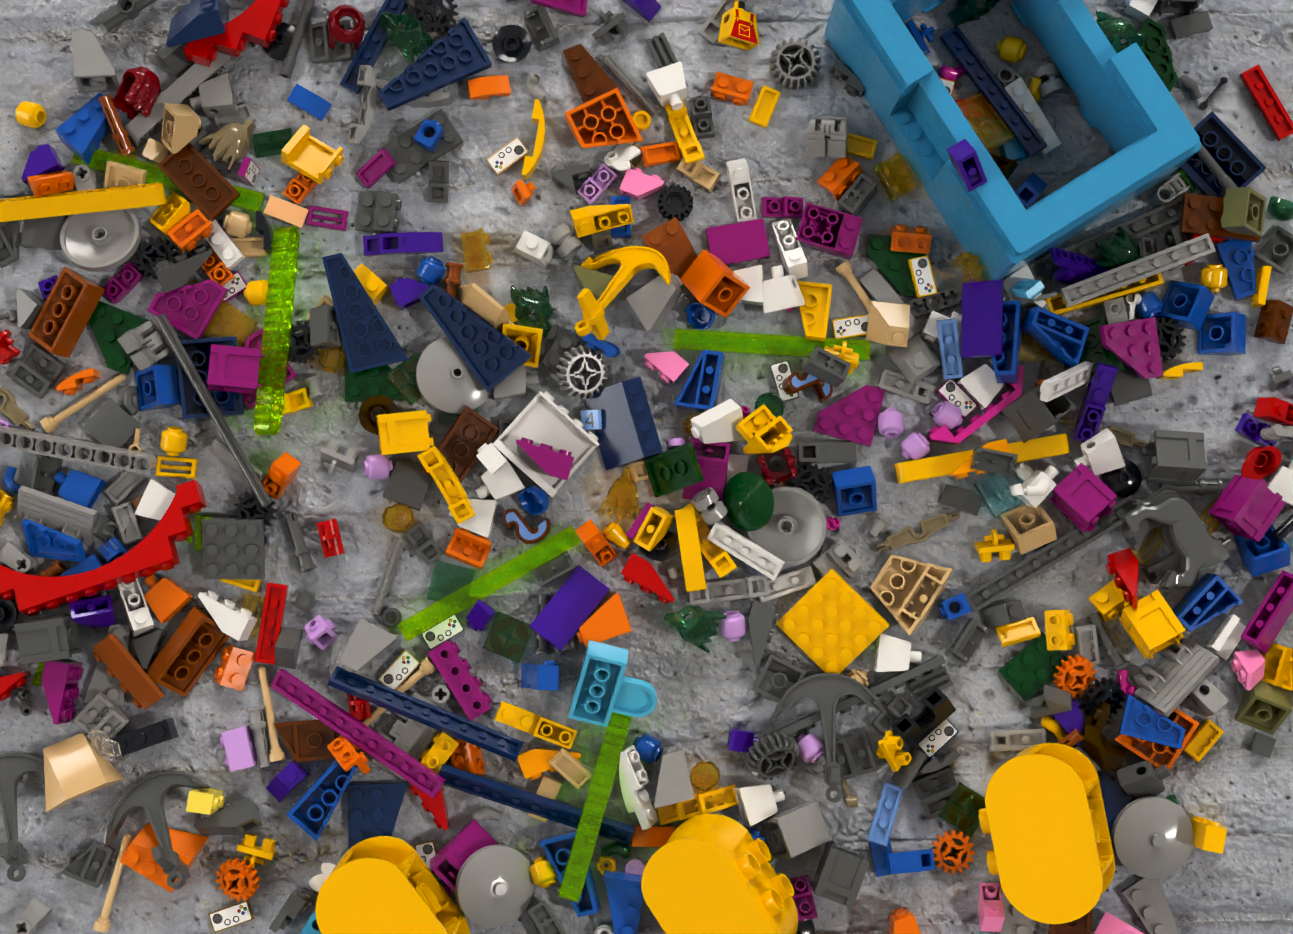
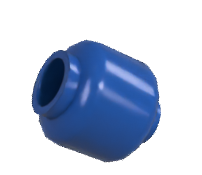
M433 256L423 258L416 271L417 276L420 278L419 282L428 286L439 284L445 272V267L441 260Z
M1140 292L1139 294L1142 299L1136 305L1135 311L1141 319L1157 318L1162 313V301L1154 292Z
M649 734L636 737L632 744L635 746L640 760L647 764L653 761L657 762L663 752L661 741Z

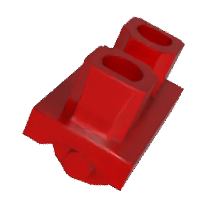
M7 329L0 332V364L2 365L8 364L13 357L19 356L21 352L12 345L14 343L10 339L12 333Z
M337 519L316 523L324 558L344 554L345 551Z
M347 693L350 715L358 720L372 718L370 703Z

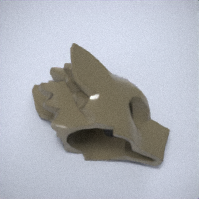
M250 118L243 124L230 123L217 132L203 137L198 143L203 145L210 144L208 148L210 150L215 149L213 160L230 162L228 169L231 170L239 160H242L249 153L251 135L256 126Z

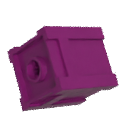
M211 344L207 380L208 390L257 395V391H261L259 387L262 385L258 384L260 362H264V354H260L261 349Z
M1080 463L1065 479L1054 487L1052 497L1049 500L1083 533L1087 531L1091 533L1096 528L1094 524L1104 514L1108 517L1113 512L1111 508L1117 503L1115 501L1117 495L1083 463Z
M1234 475L1208 513L1225 526L1231 534L1259 542L1286 503L1278 492L1274 494L1267 487L1268 483L1264 479L1254 480L1242 477V475Z

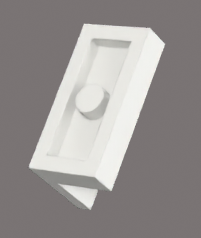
M1234 614L1226 615L1206 645V648L1227 661L1241 640L1240 636L1246 628L1245 625L1239 622L1240 618Z

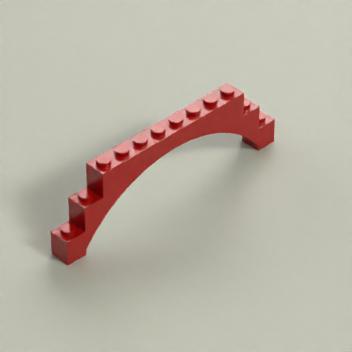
M255 0L243 13L227 23L226 33L188 42L184 50L187 60L210 67L212 61L214 62L217 58V50L239 58L241 52H244L246 49L247 41L268 48L270 42H273L275 39V29L282 22V12L284 8H287L289 0Z
M196 480L177 485V492L169 508L153 530L126 554L94 570L68 576L42 577L14 571L0 564V598L11 600L16 597L19 612L27 616H34L42 610L58 608L59 604L75 602L80 597L94 596L98 591L104 589L111 590L116 588L118 584L132 583L136 578L142 576L149 577L159 570L174 568V565L180 564L175 541H185L189 536L194 535L188 513H197L202 508L207 507L202 485Z

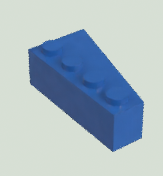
M1003 301V356L991 357L997 383H1018L1023 315L1021 301Z
M335 759L289 809L287 816L316 842L355 773L357 765H354L346 772Z
M578 829L540 840L539 843L544 849L548 861L553 866L559 882L562 883L577 916L582 917L598 913L601 909V904L582 830Z

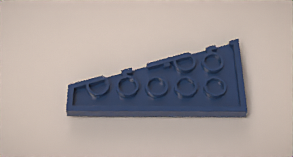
M464 16L459 24L448 30L443 38L438 39L412 65H408L402 74L384 86L378 92V96L386 110L390 111L491 68L492 62Z
M343 253L322 257L350 373L409 360Z
M432 284L418 296L487 392L494 389L533 357L531 353L436 284Z
M409 782L347 785L348 849L358 842L371 837L393 835Z

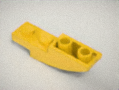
M501 701L494 718L498 722L530 733L535 737L569 750L577 734V730L505 701Z

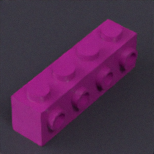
M1282 570L1240 637L1248 646L1266 654L1293 612V574Z
M448 640L428 654L467 717L472 721L491 709L493 700L487 692L483 693L480 688L482 686L480 679L477 675L473 677L470 669L472 667L466 658H461L459 654L461 649L457 643H452L451 640Z

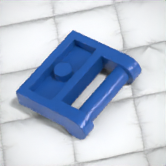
M591 332L583 337V340L586 341V346L594 350H599V348L604 350V354L607 357H617L620 354L618 346L605 339L603 341L597 340Z

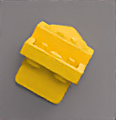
M764 404L735 426L748 442L742 449L746 454L774 453L788 447L792 440L791 432L793 429L781 416L776 418Z
M1272 643L1266 654H1261L1265 660L1264 675L1261 681L1293 691V649Z

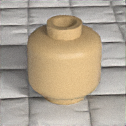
M233 210L230 214L226 213L223 229H226L228 235L244 238L246 233L251 234L253 222H250L248 214Z

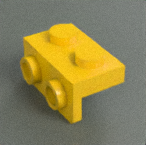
M1114 580L1088 598L1089 602L1102 615L1104 622L1115 619L1123 608L1131 605L1124 600L1123 591L1121 588L1118 589Z
M1070 609L1045 611L1047 650L1073 649L1075 635L1072 633L1071 625L1074 623L1073 614L1070 613Z
M438 732L432 740L434 745L431 749L426 748L420 756L422 759L421 763L435 773L440 771L442 765L446 763L459 745L451 735Z

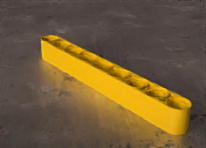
M149 183L54 193L38 197L26 196L0 199V222L157 206L165 204L166 197L163 183Z
M1067 434L1031 439L1025 443L1022 441L1008 443L1010 453L1018 455L1017 461L1014 463L1070 453ZM973 450L896 463L894 466L897 482L901 484L950 475L973 454Z

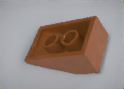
M676 217L642 236L644 246L659 251L665 257L670 273L678 275L680 279L698 257Z

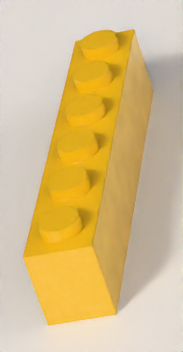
M1161 273L1069 308L1066 307L1061 293L1044 300L1049 306L1048 311L1062 316L1103 304L1105 301L1158 288L1164 281Z

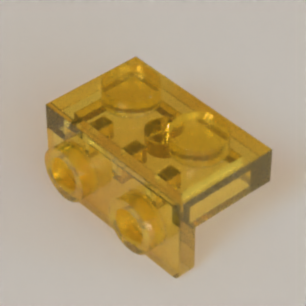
M900 153L873 167L891 201L909 194L918 186Z
M479 228V231L461 233L466 272L490 270V263H493L491 251H487V244H490L488 232L485 233L483 228Z
M963 252L951 263L952 268L963 267V283L976 282L978 277H981V265H978V255H972L971 252Z

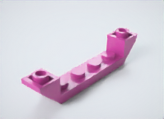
M1023 365L1019 366L1018 383H1006L1010 390L1000 396L1001 401L997 404L994 402L989 404L985 408L986 412L983 415L976 414L969 420L970 425L966 428L962 425L953 432L955 436H953L945 424L941 427L936 425L928 431L930 435L927 439L930 442L957 445L1019 398L1022 394Z

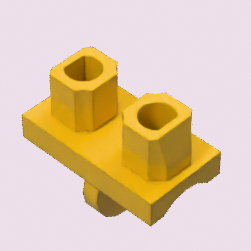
M843 341L841 346H825V351L851 364L848 374H852L854 368L857 369L859 353H855L853 349L847 348L846 341Z
M991 529L990 535L984 536V541L974 542L975 549L983 563L992 561V552H998L1000 560H1010L1011 550H1015V545L1011 543L1010 538L1004 539V534H997L996 529Z
M892 730L886 731L885 737L878 742L879 748L876 754L878 758L886 759L892 772H898L901 766L909 764L912 757L909 752H902L903 740L901 736H894Z
M248 832L245 834L243 841L238 844L236 851L247 853L244 859L250 861V864H253L252 869H254L256 864L264 865L265 859L272 860L273 857H276V840L264 838L262 847L255 844L258 835Z

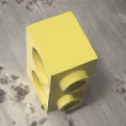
M211 788L190 790L186 811L208 815L220 811V808H223L225 803L223 790Z

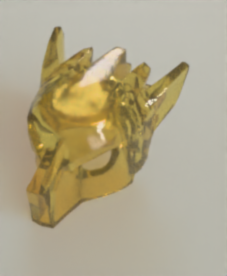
M625 467L621 476L613 482L598 515H601L608 506V513L612 515L615 512L617 522H621L626 514L628 518H631L634 510L636 516H639L641 510L638 488L632 479L631 467Z

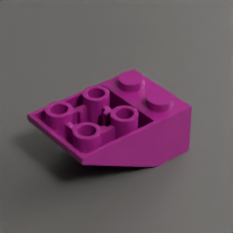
M806 202L796 240L830 255L850 260L855 250L863 218Z
M524 437L521 438V441L516 439V443L548 475L568 480L574 457L571 456L572 452L563 449L556 452L552 450L553 446L543 443L540 446L533 445V440Z
M691 438L690 443L692 442L704 481L685 487L682 499L692 500L700 491L713 487L719 496L718 501H722L731 443L704 444L699 439Z
M63 659L45 661L41 681L53 723L56 725L69 723L74 718V703L79 696L78 683L84 671L80 662Z
M473 819L430 860V868L455 892L457 875L467 858L485 846L500 844Z

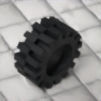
M672 184L669 188L665 187L658 198L660 214L662 213L663 218H668V221L675 217L683 221L692 211L693 197L691 192L687 191L685 186L683 188L680 187L679 184L677 186ZM677 196L682 199L683 206L679 210H673L668 206V200L671 197Z

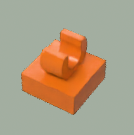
M521 179L515 182L511 191L519 205L523 206L528 203L532 196L531 194L534 193L533 190L536 188L533 182L525 185Z

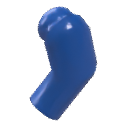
M7 466L3 477V484L8 493L18 494V489L21 485L16 484L14 481L17 468Z

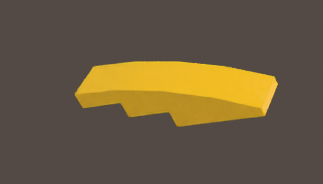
M692 507L674 510L686 591L707 590L695 509Z
M733 784L694 794V799L655 808L659 825L738 805L734 791L736 785Z

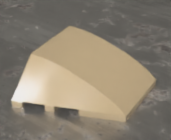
M475 283L459 287L460 302L502 332L503 323L514 324L510 321L511 318L506 309Z
M891 555L870 586V589L907 634L911 636L924 622L943 593L953 569Z
M84 733L43 749L46 813L103 787L107 788L125 780Z

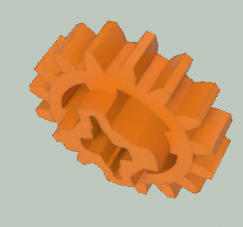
M1075 655L1074 658L1068 656V661L1061 660V667L1056 666L1059 671L1058 673H1053V676L1057 678L1053 683L1057 685L1056 688L1070 692L1072 699L1076 695L1081 698L1082 692L1088 690V684H1092L1091 682L1097 679L1093 676L1097 671L1092 668L1094 664L1084 656Z
M954 829L950 830V834L943 830L944 836L941 837L937 834L938 841H932V844L935 846L932 849L935 854L933 858L934 861H938L936 867L940 868L943 866L942 871L945 873L950 869V873L953 875L955 870L963 873L962 867L969 869L968 861L974 862L970 858V855L975 854V851L970 850L974 844L967 842L970 838L966 835L962 838L963 832L960 830L957 834ZM952 838L959 839L962 843L955 844ZM952 847L956 849V851H954V856L949 854L951 852ZM963 853H965V856H964L963 860L961 861V857H962ZM949 859L953 865L946 864L942 860Z
M236 857L234 860L228 859L219 867V870L216 872V875L219 877L215 882L221 884L218 890H224L223 896L229 894V900L236 897L237 902H240L242 898L246 901L256 893L260 886L257 883L260 877L255 876L258 871L251 869L252 863L247 865L246 859L240 862L239 858Z

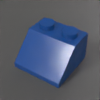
M1171 280L1162 299V313L1158 317L1164 318L1166 321L1171 318L1172 323L1179 322L1178 326L1181 328L1200 331L1215 296L1206 286Z
M1238 312L1206 315L1202 327L1198 331V354L1220 356L1246 354V315Z
M153 365L135 373L139 411L170 408L181 404V394L178 386L179 375L176 365Z
M871 466L832 472V487L838 517L877 510L876 480Z
M1272 524L1259 542L1234 535L1242 563L1252 577L1290 565L1291 548L1284 539L1281 541L1275 540L1272 533L1276 529Z

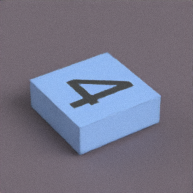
M601 409L581 410L583 430L602 429Z

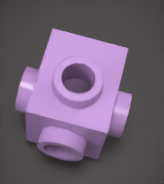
M320 614L304 626L308 641L312 645L316 644L322 651L338 639L333 630L335 625L329 618L324 619Z

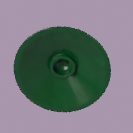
M741 472L734 475L727 482L723 492V504L728 510L726 514L728 519L736 527L745 531H756L769 522L774 510V497L770 486L761 476L752 472Z

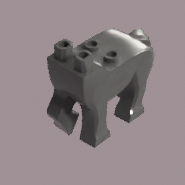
M1162 487L1146 499H1135V509L1120 516L1122 522L1125 521L1129 526L1127 528L1128 531L1122 535L1130 549L1135 551L1140 548L1144 536L1150 530L1161 526L1164 541L1171 553L1161 560L1142 568L1150 583L1157 585L1161 581L1159 584L1161 587L1191 586L1201 568L1211 567L1230 558L1229 553L1236 549L1231 538L1225 540L1223 538L1216 540L1211 538L1207 532L1208 527L1205 522L1199 519L1187 501L1179 498L1176 490L1172 487ZM1181 567V570H1180L1179 573H1176V572L1173 571V570H1175V569Z

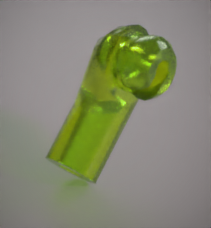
M45 662L38 663L31 680L34 686H40L42 683L41 679Z

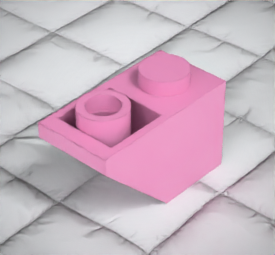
M633 167V169L626 171L619 191L621 195L630 196V198L638 201L663 190L664 181L655 174L649 176L644 174V171Z
M674 351L646 353L644 356L646 361L644 364L652 371L656 369L660 373L659 377L667 384L671 382L674 385L689 367V364Z
M1258 650L1234 652V658L1231 660V669L1236 673L1239 682L1243 684L1246 690H1251L1263 678L1265 660Z
M979 883L978 917L980 931L1001 932L1005 915L1000 883Z

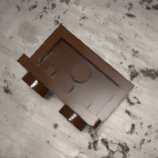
M1266 300L1265 305L1260 310L1254 337L1266 338L1276 344H1285L1293 315V306L1281 300Z

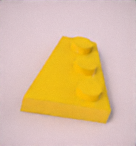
M797 281L805 301V305L799 306L805 338L825 341L833 284Z

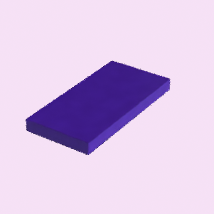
M1003 280L963 283L962 359L1003 356Z
M578 565L530 624L529 628L561 652L610 589Z

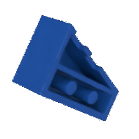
M100 92L55 130L61 142L87 165L91 162L90 158L95 150L99 149L101 140L104 136H107L111 129L98 100L99 97L103 96Z
M1039 306L1027 310L1021 327L1067 368L1078 365L1090 329Z
M703 349L692 369L690 377L685 382L678 399L674 403L677 408L706 412L717 406L725 362L723 352Z
M1206 573L1172 611L1185 628V631L1191 632L1208 623L1219 614H1224L1230 608L1244 603V601L1217 574Z
M544 660L543 664L522 663L521 687L534 690L558 691L561 688V664H557V660Z
M604 870L614 933L637 934L643 899L641 888L642 875Z

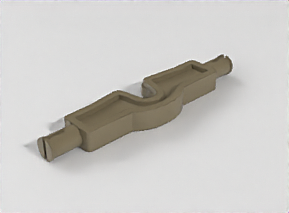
M0 387V398L4 397V401L0 406V412L10 418L17 426H23L28 431L35 430L36 427L28 421L30 417L17 405L15 396L8 389Z
M1064 416L1058 423L1068 425L1070 430L1075 431L1078 416L1072 418ZM1108 426V429L1116 437L1118 445L1127 448L1132 446L1145 448L1147 442L1135 438V434L1115 426Z
M956 510L947 515L942 513L935 517L921 520L919 522L920 535L915 534L912 527L908 526L896 534L887 537L885 542L876 545V549L884 546L877 550L880 553L889 548L894 550L908 543H921L927 540L933 532L949 526L951 521L960 518V514Z

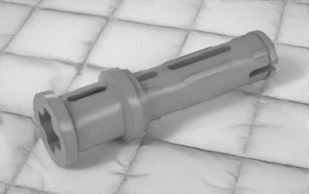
M264 705L246 708L250 719V725L248 726L252 730L257 768L271 765L269 763L265 735L267 722L264 721Z

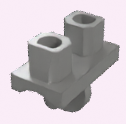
M330 441L326 447L321 448L320 459L325 461L324 466L329 468L328 474L331 476L336 471L343 473L344 469L353 473L357 452L347 448L344 455L339 454L340 445Z

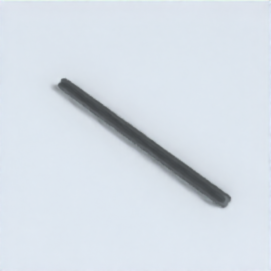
M161 314L155 318L156 322L263 508L267 507L272 501L166 315Z

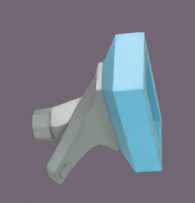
M1023 278L1009 289L1012 296L1027 299L1046 310L1049 309V306L1044 299L1057 296L1055 291L1041 293L1045 286L1041 280Z

